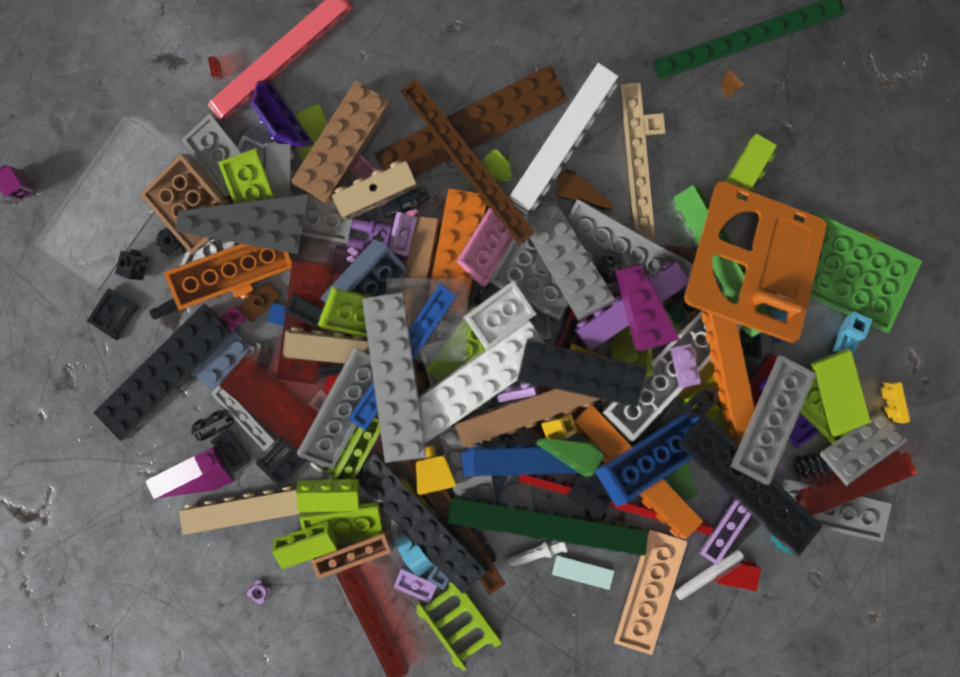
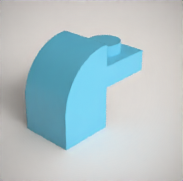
M856 312L849 314L836 334L837 340L832 352L836 354L850 349L854 357L859 341L867 336L872 319Z
M406 534L394 541V544L403 556L402 559L417 576L421 577L435 567V564L425 555L422 549Z

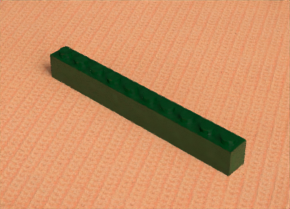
M460 495L450 499L447 524L637 556H645L648 532L642 531L640 526L630 525V528H624L622 523L611 522V525L604 524V520L592 519V522L585 521V517L573 516L572 519L566 518L564 513L554 512V515L546 514V510L535 509L534 512L527 511V507L515 506L514 509L508 508V504L496 502L495 505L488 504V500L476 499V502L468 501V497Z

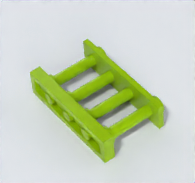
M449 581L450 586H448V590L426 606L423 605L421 600L417 602L416 612L422 620L425 619L449 651L452 656L451 661L455 667H460L464 671L466 670L465 660L487 644H493L495 648L502 644V639L467 591L462 594ZM457 595L461 600L460 605L436 622L430 612L450 597ZM469 611L473 617L472 621L447 638L441 628L463 612L467 613ZM475 628H481L485 633L483 638L459 654L453 644Z

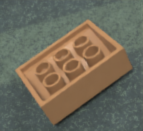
M179 154L140 193L141 197L191 255L195 254L213 238L175 232L178 211L233 204L230 199L223 195L191 154Z

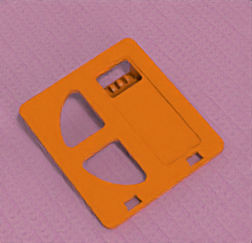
M725 181L718 182L713 190L685 293L686 303L692 307L788 342L797 341L801 336L826 231V222L820 217ZM737 193L747 196V200L744 201L736 198ZM749 211L756 212L759 215V222L751 251L719 239L718 234L732 217ZM794 215L803 217V222L795 220ZM713 255H718L746 267L737 304L729 302L717 286L712 267ZM765 303L787 311L786 321L784 322L757 312V305Z

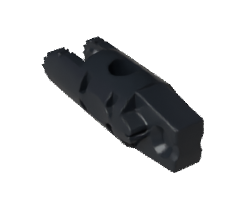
M424 186L393 198L392 201L381 207L384 218L389 219L395 217L397 212L406 213L419 207L431 199L429 191Z

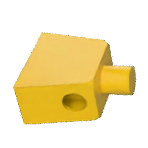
M434 445L426 447L427 457L424 458L425 460L416 462L418 495L456 487L457 482L446 456L436 457Z

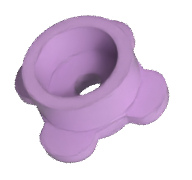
M256 580L252 589L247 591V595L256 601L257 604H262L264 598L271 593V589L265 587L261 580Z

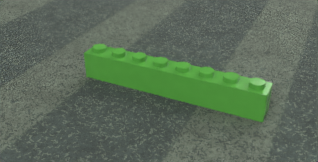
M692 185L673 198L676 202L674 205L677 211L683 214L685 218L684 223L689 230H692L695 236L694 241L699 246L710 203L699 185ZM722 227L718 234L719 239L732 244ZM713 255L712 267L714 269V277L723 285V293L726 298L730 299L733 304H737L746 267L729 259ZM761 303L757 305V312L774 318L767 304ZM743 325L745 332L748 335L750 334L751 337L762 333Z

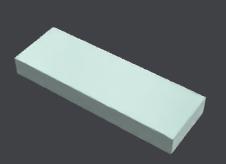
M556 555L552 575L610 590L614 569Z

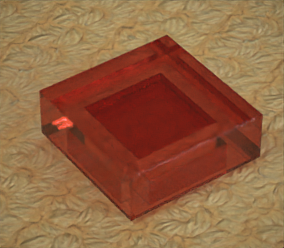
M215 56L208 57L211 77L215 81L222 80L220 61Z

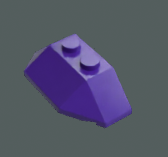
M259 80L255 86L251 105L259 117L260 123L269 131L272 140L278 144H290L299 147L312 146L314 142L270 81Z

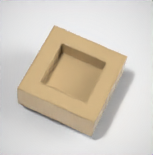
M664 113L644 115L646 136L665 134Z

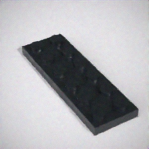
M526 339L517 380L638 407L647 367Z

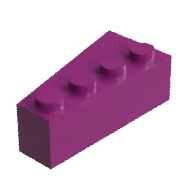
M633 265L615 270L635 349L642 351L680 340L641 265Z

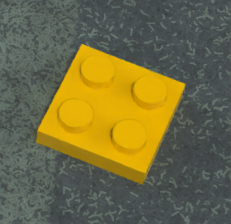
M881 382L880 394L885 399L886 407H884L886 417L892 422L902 424L910 422L902 382Z

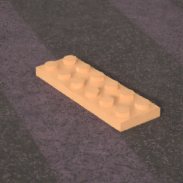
M648 529L646 554L639 558L613 641L615 644L650 655L653 654L687 546V540Z

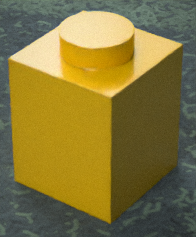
M571 413L558 415L552 420L541 423L547 439L564 440L578 432Z

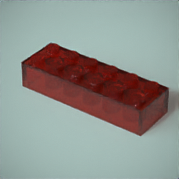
M299 258L292 260L286 306L292 294L296 293L324 308L325 303L320 298L333 285L336 264ZM285 312L277 379L316 385L320 381L318 368L322 366V361L289 358L283 354L286 329L291 330L292 327H300L306 332H312V329L316 328ZM321 328V330L324 331V334H326L327 329Z
M248 353L242 357L219 384V387L297 451L318 415V412L308 405L305 400Z

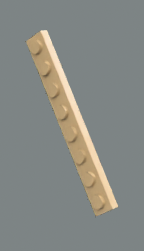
M641 83L621 84L620 93L633 229L655 241Z

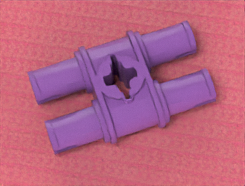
M354 217L351 229L368 232L369 238L363 240L349 237L347 248L355 247L359 251L365 250L374 240L375 236L378 237L381 233L382 237L385 238L384 242L381 241V243L388 247L394 224L392 222L389 224L376 221V219L369 221ZM394 253L399 260H406V256Z

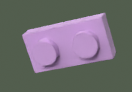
M401 212L396 213L388 246L393 253L408 256L417 217Z
M691 344L671 348L670 352L679 388L701 384Z
M524 381L515 385L512 383L499 392L497 398L499 402L535 396L541 389V385Z
M401 568L393 588L430 603L437 587L426 578L417 576Z

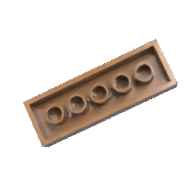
M355 80L291 180L294 187L328 207L333 200L332 195L335 194V190L342 186L356 161L390 110V101Z

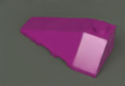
M213 447L147 480L146 483L153 498L156 499L214 491L234 480L224 459L216 448Z

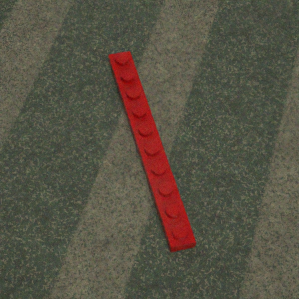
M537 474L519 475L518 478L519 482L566 495L574 484L566 480L563 483L556 482L555 477L544 475V478L536 476ZM612 500L608 506L660 521L656 517V511L646 507L643 502H640L638 505L632 503L631 500L628 503L616 506ZM700 518L703 522L695 531L711 535L713 527L708 524V520Z

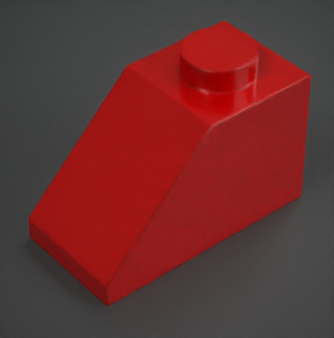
M744 559V562L740 561L714 578L717 584L757 592L761 567L756 564V561Z

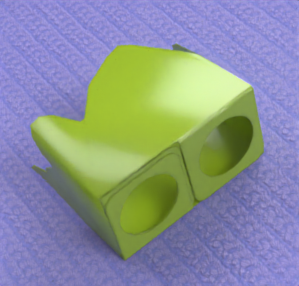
M497 149L485 156L481 163L496 182L512 179L509 150L506 158Z

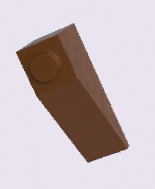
M572 170L560 172L554 197L573 202L580 199L596 208L608 211L613 210L614 205L581 176L576 175L577 172Z

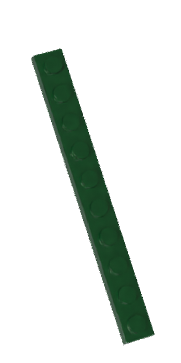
M821 0L654 60L652 65L657 79L660 81L842 16L846 12L841 0Z

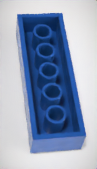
M697 407L692 408V411L695 412ZM682 413L595 470L616 506L628 503L693 459L678 443L699 417L689 418L685 413Z
M524 444L506 447V449L505 445H495L487 447V449L486 446H473L468 448V451L461 453L462 477L579 473L537 444H532V446H525Z

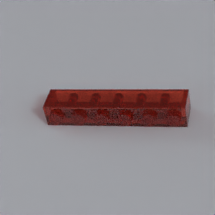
M897 451L889 455V459L882 460L847 486L836 475V480L832 482L826 479L818 482V487L811 489L810 486L800 489V494L794 496V498L814 516L918 473L908 452L900 454Z
M356 565L338 572L336 576L386 676L403 677L407 675L409 665L359 566Z

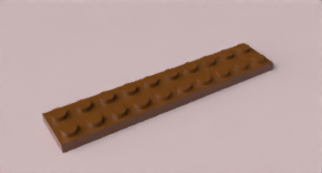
M550 64L446 118L472 150L567 102L568 98ZM428 127L374 153L383 171L390 169V165L401 160L402 163L406 161L413 178L452 160Z

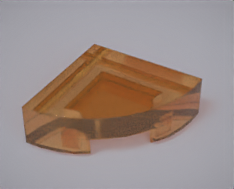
M730 69L726 72L721 82V90L725 98L742 85Z

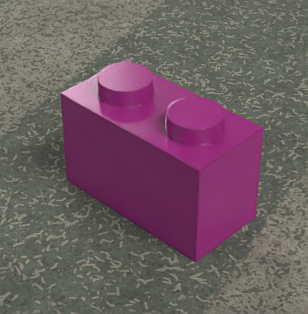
M9 165L0 167V191L4 197L21 201L36 191L24 171Z

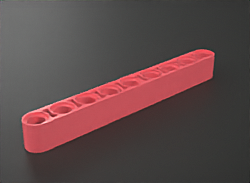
M325 0L219 92L208 103L209 108L221 121L230 117L253 96L256 83L259 80L271 81L350 12L354 5L350 0Z

